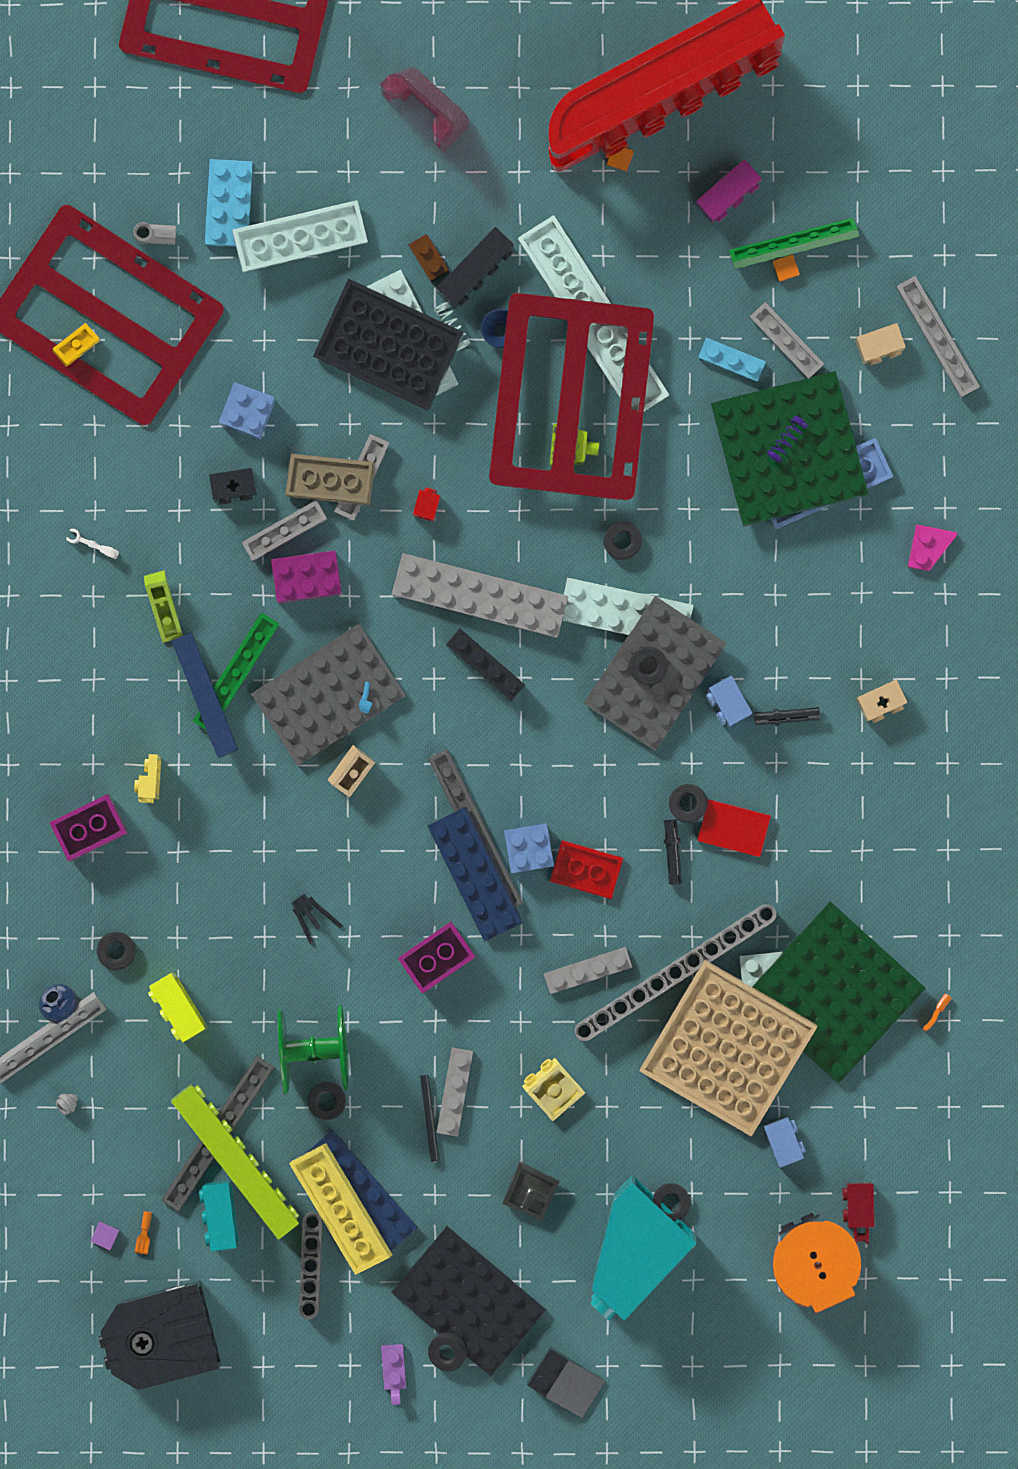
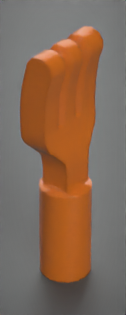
M946 993L936 1005V1010L928 1024L923 1027V1031H927L932 1027L939 1013L943 1012L952 999Z
M144 1211L142 1232L137 1237L135 1253L148 1255L150 1244L148 1230L150 1229L152 1212Z

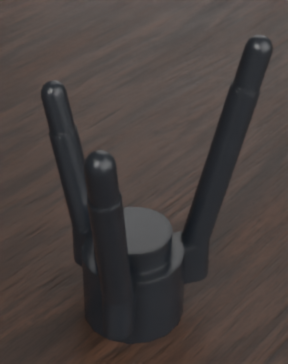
M303 894L292 902V906L295 908L292 911L297 916L309 944H312L313 940L302 915H307L317 929L320 928V925L311 914L313 910L312 905L339 928L343 927L336 918L316 903L312 896L308 898L306 894Z

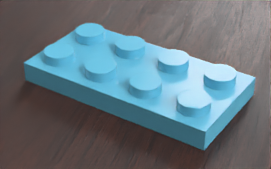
M210 159L205 245L236 247L232 230L249 226L253 172L252 161Z

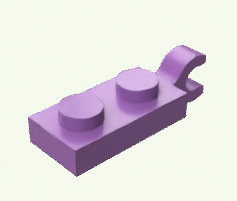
M403 1344L381 1345L384 1390L391 1389L392 1405H400V1389L406 1388Z

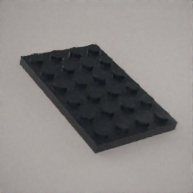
M348 278L313 357L429 411L465 332Z
M448 1226L444 1228L391 1292L439 1334L447 1332L460 1337L465 1343L467 1357L490 1377L546 1311V1308Z

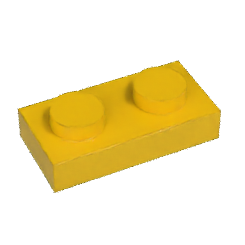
M85 323L55 346L53 353L67 367L97 344L100 338Z

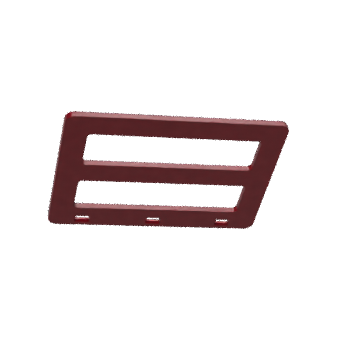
M129 0L119 39V48L123 53L301 94L308 89L329 0H307L305 7L293 6L272 0H174L298 29L300 34L291 65L145 32L144 28L151 0ZM144 45L156 47L155 54L143 52ZM208 60L220 62L219 69L208 67ZM272 76L285 77L284 84L272 82Z
M63 205L0 298V333L128 417L146 426L152 423L224 313V307L219 301L71 205ZM82 220L93 226L89 232L79 226ZM73 236L193 314L195 319L176 347L169 345L52 269L49 263L66 237ZM137 255L148 262L144 268L134 262ZM34 286L42 287L159 363L162 369L142 398L137 397L79 358L66 367L53 353V348L57 346L56 343L16 318V313ZM192 292L204 298L200 304L189 298Z
M514 293L511 295L508 306L489 480L493 485L623 501L633 498L636 487L654 324V313L651 309L524 293ZM532 316L566 320L568 322L554 453L550 470L515 467L512 464L528 321ZM591 324L625 327L628 330L613 467L610 477L576 474L573 470L589 326ZM640 333H647L646 346L638 344ZM632 398H640L638 411L631 410ZM625 463H633L631 476L624 475Z

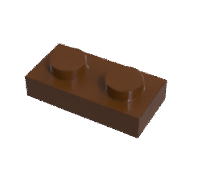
M427 234L408 244L430 282L449 272Z

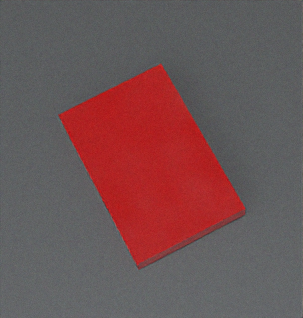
M708 799L707 810L703 816L697 841L760 857L771 815Z
M561 840L550 882L612 899L623 858Z

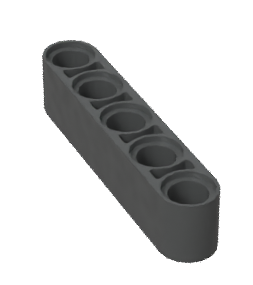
M316 1211L308 1212L302 1221L299 1313L304 1319L308 1320L316 1317L320 1308L323 1220ZM309 1216L317 1217L319 1221L318 1226H308L307 1218ZM308 1238H315L318 1242L317 1248L309 1249L306 1245V1240ZM311 1259L317 1263V1268L314 1271L306 1269L305 1262ZM311 1281L315 1283L316 1290L311 1293L307 1292L304 1284ZM306 1303L314 1305L315 1312L313 1314L304 1312L303 1306Z

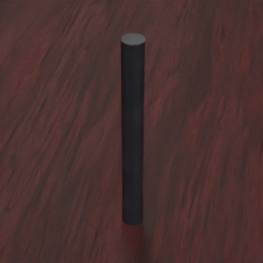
M421 1075L420 1081L431 1162L439 1161L429 1075Z

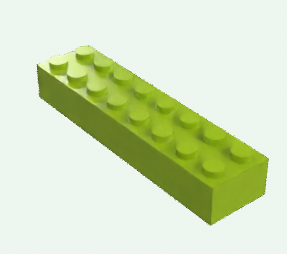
M191 1083L171 1099L172 1104L279 1240L299 1224L297 1220L299 1214L292 1205L287 1207L283 1202L286 1200L283 1193L278 1187L275 1190L270 1185L272 1179L265 1170L263 1172L259 1171L257 1168L259 1163L251 1153L249 1155L245 1153L244 1149L246 1147L238 1136L234 1138L230 1132L233 1130L225 1119L220 1121L217 1117L219 1111L213 1103L207 1104L203 1099L206 1095L198 1085L194 1087Z

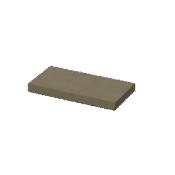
M291 454L285 496L370 506L376 463Z

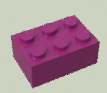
M336 551L271 559L278 604L342 595Z
M109 794L49 822L68 862L74 861L129 834Z
M451 921L398 957V960L423 994L476 956Z

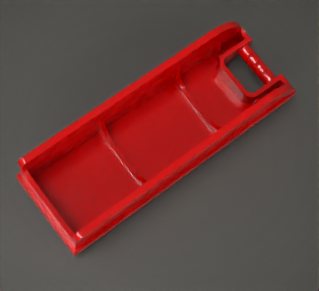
M740 0L569 91L556 105L549 123V160L551 168L558 172L564 171L600 151H603L606 158L616 155L628 147L626 139L633 133L640 130L644 138L649 137L666 126L664 119L669 114L678 110L681 117H686L698 111L704 106L701 99L710 92L716 90L719 97H724L742 85L739 79L744 74L753 70L757 77H761L773 71L780 65L777 59L782 55L781 50L785 38L780 24L775 25L762 0Z

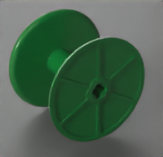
M342 1004L337 1009L338 1037L315 1039L314 1036H311L310 1039L287 1041L284 1012L278 1009V1046L284 1095L289 1093V1062L312 1061L315 1064L316 1060L340 1059L343 1088L348 1090V1057Z

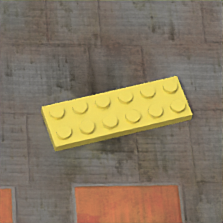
M326 1143L289 1163L355 1275L392 1256L391 1251Z

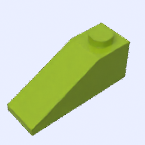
M165 570L144 576L145 588L162 643L183 636Z

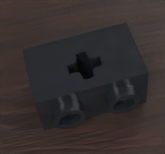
M252 468L209 474L214 502H219V505L232 503L231 499L240 498V501L252 500V496L257 495ZM232 482H235L236 485H239V487L236 488V492H232L231 489H228V487L231 486Z

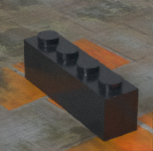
M494 227L436 287V292L449 302L454 309L458 305L462 307L470 299L468 295L473 290L477 292L483 286L484 282L482 280L487 275L491 277L499 269L497 265L502 260L507 261L512 256L514 244L498 228Z
M459 629L446 644L452 652L510 702L525 687L521 680L462 629Z

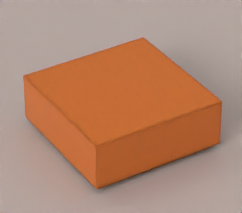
M625 148L616 155L609 157L607 166L627 172L634 151Z
M793 254L772 261L779 282L800 275Z

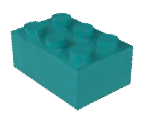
M232 1181L205 1183L202 1186L203 1189L199 1190L200 1202L205 1204L202 1220L203 1225L208 1227V1232L205 1234L206 1247L210 1246V1251L237 1248L240 1244Z

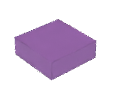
M99 1221L90 1242L111 1250L120 1230Z

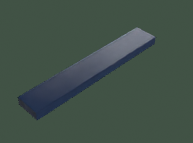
M190 632L172 640L217 758L220 759L238 751L239 749L193 633Z

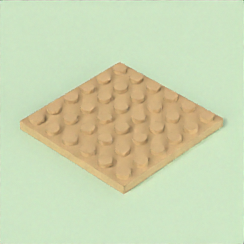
M704 960L639 1071L752 1137L816 1030L817 1025Z

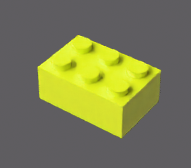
M175 972L168 974L149 986L151 991L148 993L154 1003L160 1004L162 1008L160 1013L166 1022H171L174 1027L171 1031L177 1041L181 1039L182 1042H185L208 1028Z

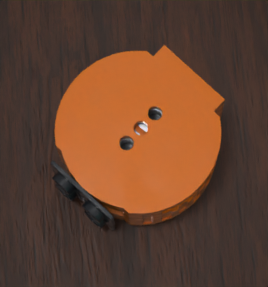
M813 1213L801 1217L802 1222L796 1225L790 1222L781 1226L782 1231L779 1232V1236L788 1234L782 1241L778 1242L775 1249L773 1272L777 1285L788 1299L802 1307L808 1308L811 1306L814 1314L855 1296L853 1287H855L860 1276L861 1257L856 1242L844 1228L827 1220L824 1222H812L819 1219L820 1216L819 1214L814 1216Z

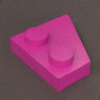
M916 524L908 567L929 571L957 536V532Z

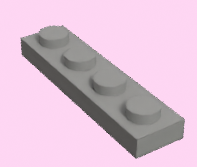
M766 302L749 317L806 378L812 377L824 365Z
M370 434L358 460L375 462V477L390 443ZM338 502L334 512L355 521L361 505Z
M317 500L243 541L242 544L253 562L326 521L327 518Z
M623 947L544 973V977L550 994L632 968L627 949Z
M454 1047L451 1049L437 1133L458 1137L473 1051Z

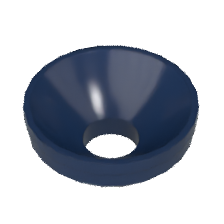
M506 309L490 311L481 323V334L484 340L495 348H504L505 335L502 337L496 336L494 328L497 325H502L506 328L508 310Z
M63 984L49 987L39 1000V1010L43 1017L50 1022H61L72 1015L77 1006L75 992ZM57 993V1000L53 1003H49V997L52 994Z

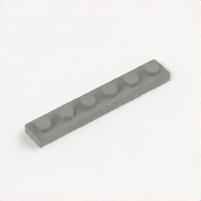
M916 276L898 285L896 289L959 397L962 398L978 389L980 386Z
M94 992L77 1003L76 1009L70 1017L61 1022L48 1023L1 1056L0 1084L107 1010L103 1002Z

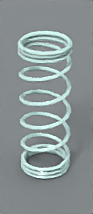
M445 302L434 309L437 316L445 315L441 322L453 312L452 310L438 315L439 312L450 306L449 302ZM457 318L452 319V320H450V321L443 322V323H449L448 325H450V324H452L454 321H456ZM469 339L461 342L456 351L468 346L471 343Z

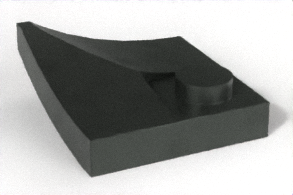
M519 1161L502 1204L542 1221L560 1181Z

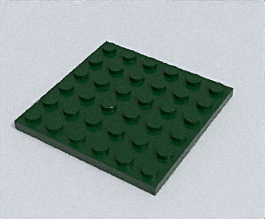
M836 371L711 403L743 527L868 495ZM794 416H798L799 418L804 420L808 424V426L806 427V429H804L801 426H799L795 421H792L793 424L802 432V434L794 429L787 428L788 431L797 439V441L789 436L782 435L785 441L788 444H790L792 448L777 441V444L780 446V448L787 453V455H785L784 453L772 448V451L782 458L781 463H778L774 461L772 458H770L767 455V452L770 450L771 447L778 448L775 441H783V439L781 438L782 433L789 435V433L786 431V427L790 426L795 428L792 425L791 420Z
M831 901L822 908L752 986L817 1025L803 1052L838 1084L926 989L924 985Z

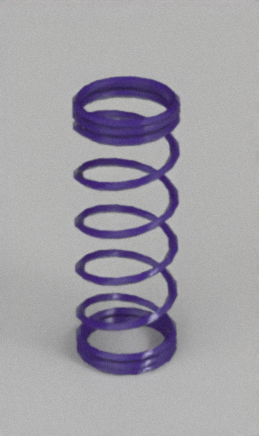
M794 416L791 420V423L795 428L790 426L786 427V431L789 433V435L782 433L781 438L783 439V441H775L778 448L771 447L770 450L767 452V455L778 463H781L782 458L776 453H774L772 451V448L784 453L785 455H787V453L780 448V446L777 444V441L792 448V446L785 441L782 435L789 436L797 441V439L788 431L787 428L794 429L802 434V432L793 424L792 421H795L799 426H801L804 429H806V427L808 426V424L798 416Z

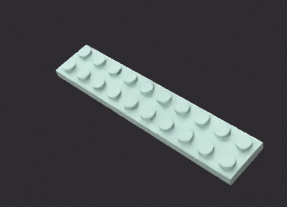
M554 215L518 237V241L554 297L611 304ZM591 324L589 326L587 348L620 398L628 330L625 327ZM650 364L644 412L669 396ZM632 398L631 410H639L640 398Z

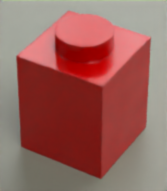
M426 487L424 491L419 489L413 517L434 522L441 498L437 494V490Z

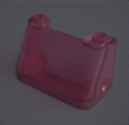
M414 67L405 68L389 75L380 84L381 95L389 103L392 99L396 98L402 99L405 102L413 95L437 117L432 124V131L435 137L439 139L436 146L444 153L467 129L469 120L466 113L418 69Z

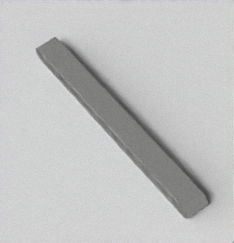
M771 905L759 906L576 1025V1037L581 1041H588L699 970L704 960L708 962L713 961L772 923L776 918L775 909ZM764 908H768L772 912L771 918L767 921L763 920L760 916V912ZM745 920L753 922L754 928L752 931L745 932L743 930L742 923ZM728 931L733 932L736 936L735 941L731 944L724 941V935ZM709 943H714L717 946V953L710 956L706 953V946ZM690 955L698 956L699 964L696 967L688 965L687 959ZM674 966L679 967L681 970V975L677 979H673L669 975L670 969ZM655 978H660L663 982V987L658 991L653 990L651 987V982ZM636 990L644 992L645 998L642 1002L634 1001L633 993ZM621 1001L626 1004L627 1010L623 1014H618L615 1011V1004ZM601 1013L607 1014L609 1018L608 1023L604 1026L599 1025L596 1021L597 1016ZM582 1025L589 1026L591 1030L590 1035L581 1037L578 1034L579 1027Z

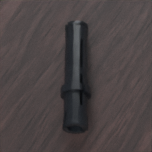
M819 707L754 712L755 725L775 724V726H779L780 723L820 721Z
M677 819L663 820L665 828V839L663 842L666 844L668 883L669 885L682 884L679 843L681 841L678 838Z

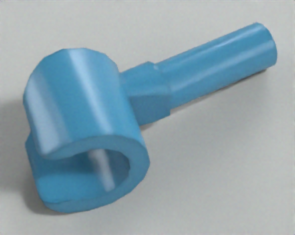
M365 682L362 699L359 702V710L366 714L369 713L373 704L367 701L370 682Z

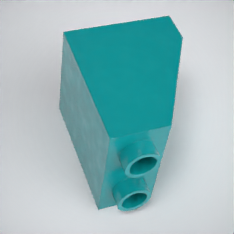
M631 1175L614 1193L593 1277L592 1291L594 1294L591 1296L592 1301L590 1303L609 1321L615 1314L625 1320L697 1244L695 1233L681 1220L677 1219L674 1222L663 1211L669 1214L674 1213L661 1202L662 1211L653 1202L654 1194L634 1175Z

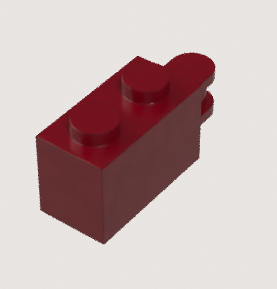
M872 1182L846 1183V1188H842V1201H846V1209L842 1211L843 1223H847L848 1228H853V1239L856 1244L857 1242L869 1244V1227H875L874 1185ZM857 1227H864L865 1233H857Z

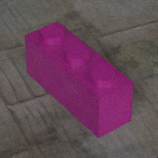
M744 159L702 195L695 205L712 224L716 220L719 223L728 215L727 211L732 206L735 209L743 203V197L748 192L752 195L760 188L761 177Z

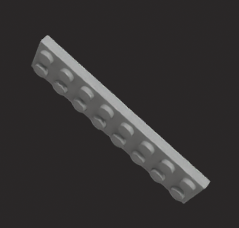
M402 553L392 590L393 596L555 638L559 636L569 598L567 595Z

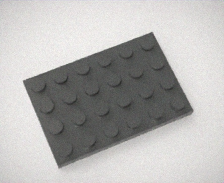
M654 596L584 701V704L656 751L727 643L657 596ZM648 646L657 648L663 652L667 659V673L663 680L657 684H640L630 673V658L640 648ZM645 658L640 663V669L645 674H652L657 669V663L653 658Z
M357 624L251 693L297 766L406 696L360 624ZM365 682H370L367 701L373 703L368 714L359 710V702L362 699Z

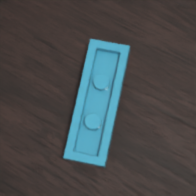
M709 338L705 339L698 359L755 382H758L766 361Z

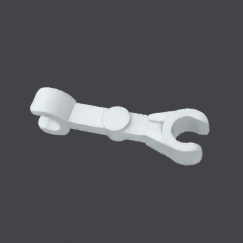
M70 529L71 532L77 534L74 540L66 538L70 543L76 544L80 541L93 549L100 550V552L108 557L117 558L119 554L117 550L108 546H100L92 540L84 539L78 530Z

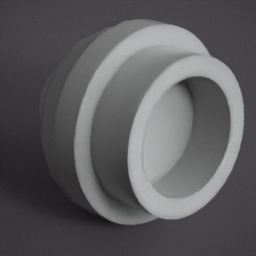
M61 1094L58 1096L55 1104L59 1111L66 1116L68 1113L72 1114L75 1111L78 1097L73 1094Z

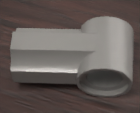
M141 222L134 227V239L139 244L175 245L176 226L154 225ZM140 229H147L149 231V235L146 238H140L137 233Z

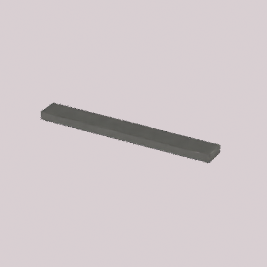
M448 749L429 757L428 760L453 811L455 812L463 807H467L515 906L523 904Z
M258 1055L255 1057L217 1115L220 1121L225 1119L232 1130H234L275 1068L273 1065ZM201 1140L161 1199V1201L180 1212L215 1159Z

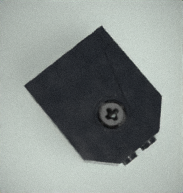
M200 1280L120 1301L114 1308L99 1336L101 1349L105 1348L106 1357H104L106 1369H110L113 1376L137 1390L217 1370L222 1365ZM142 1338L144 1340H148V1343L146 1345L144 1342H140Z

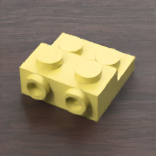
M149 754V759H145L144 772H147L148 776L139 775V780H135L134 793L138 794V802L153 803L154 799H159L161 756Z
M555 1058L552 1061L550 1059L544 1061L540 1067L541 1070L536 1075H528L524 1080L525 1084L522 1086L552 1121L585 1094L583 1089Z

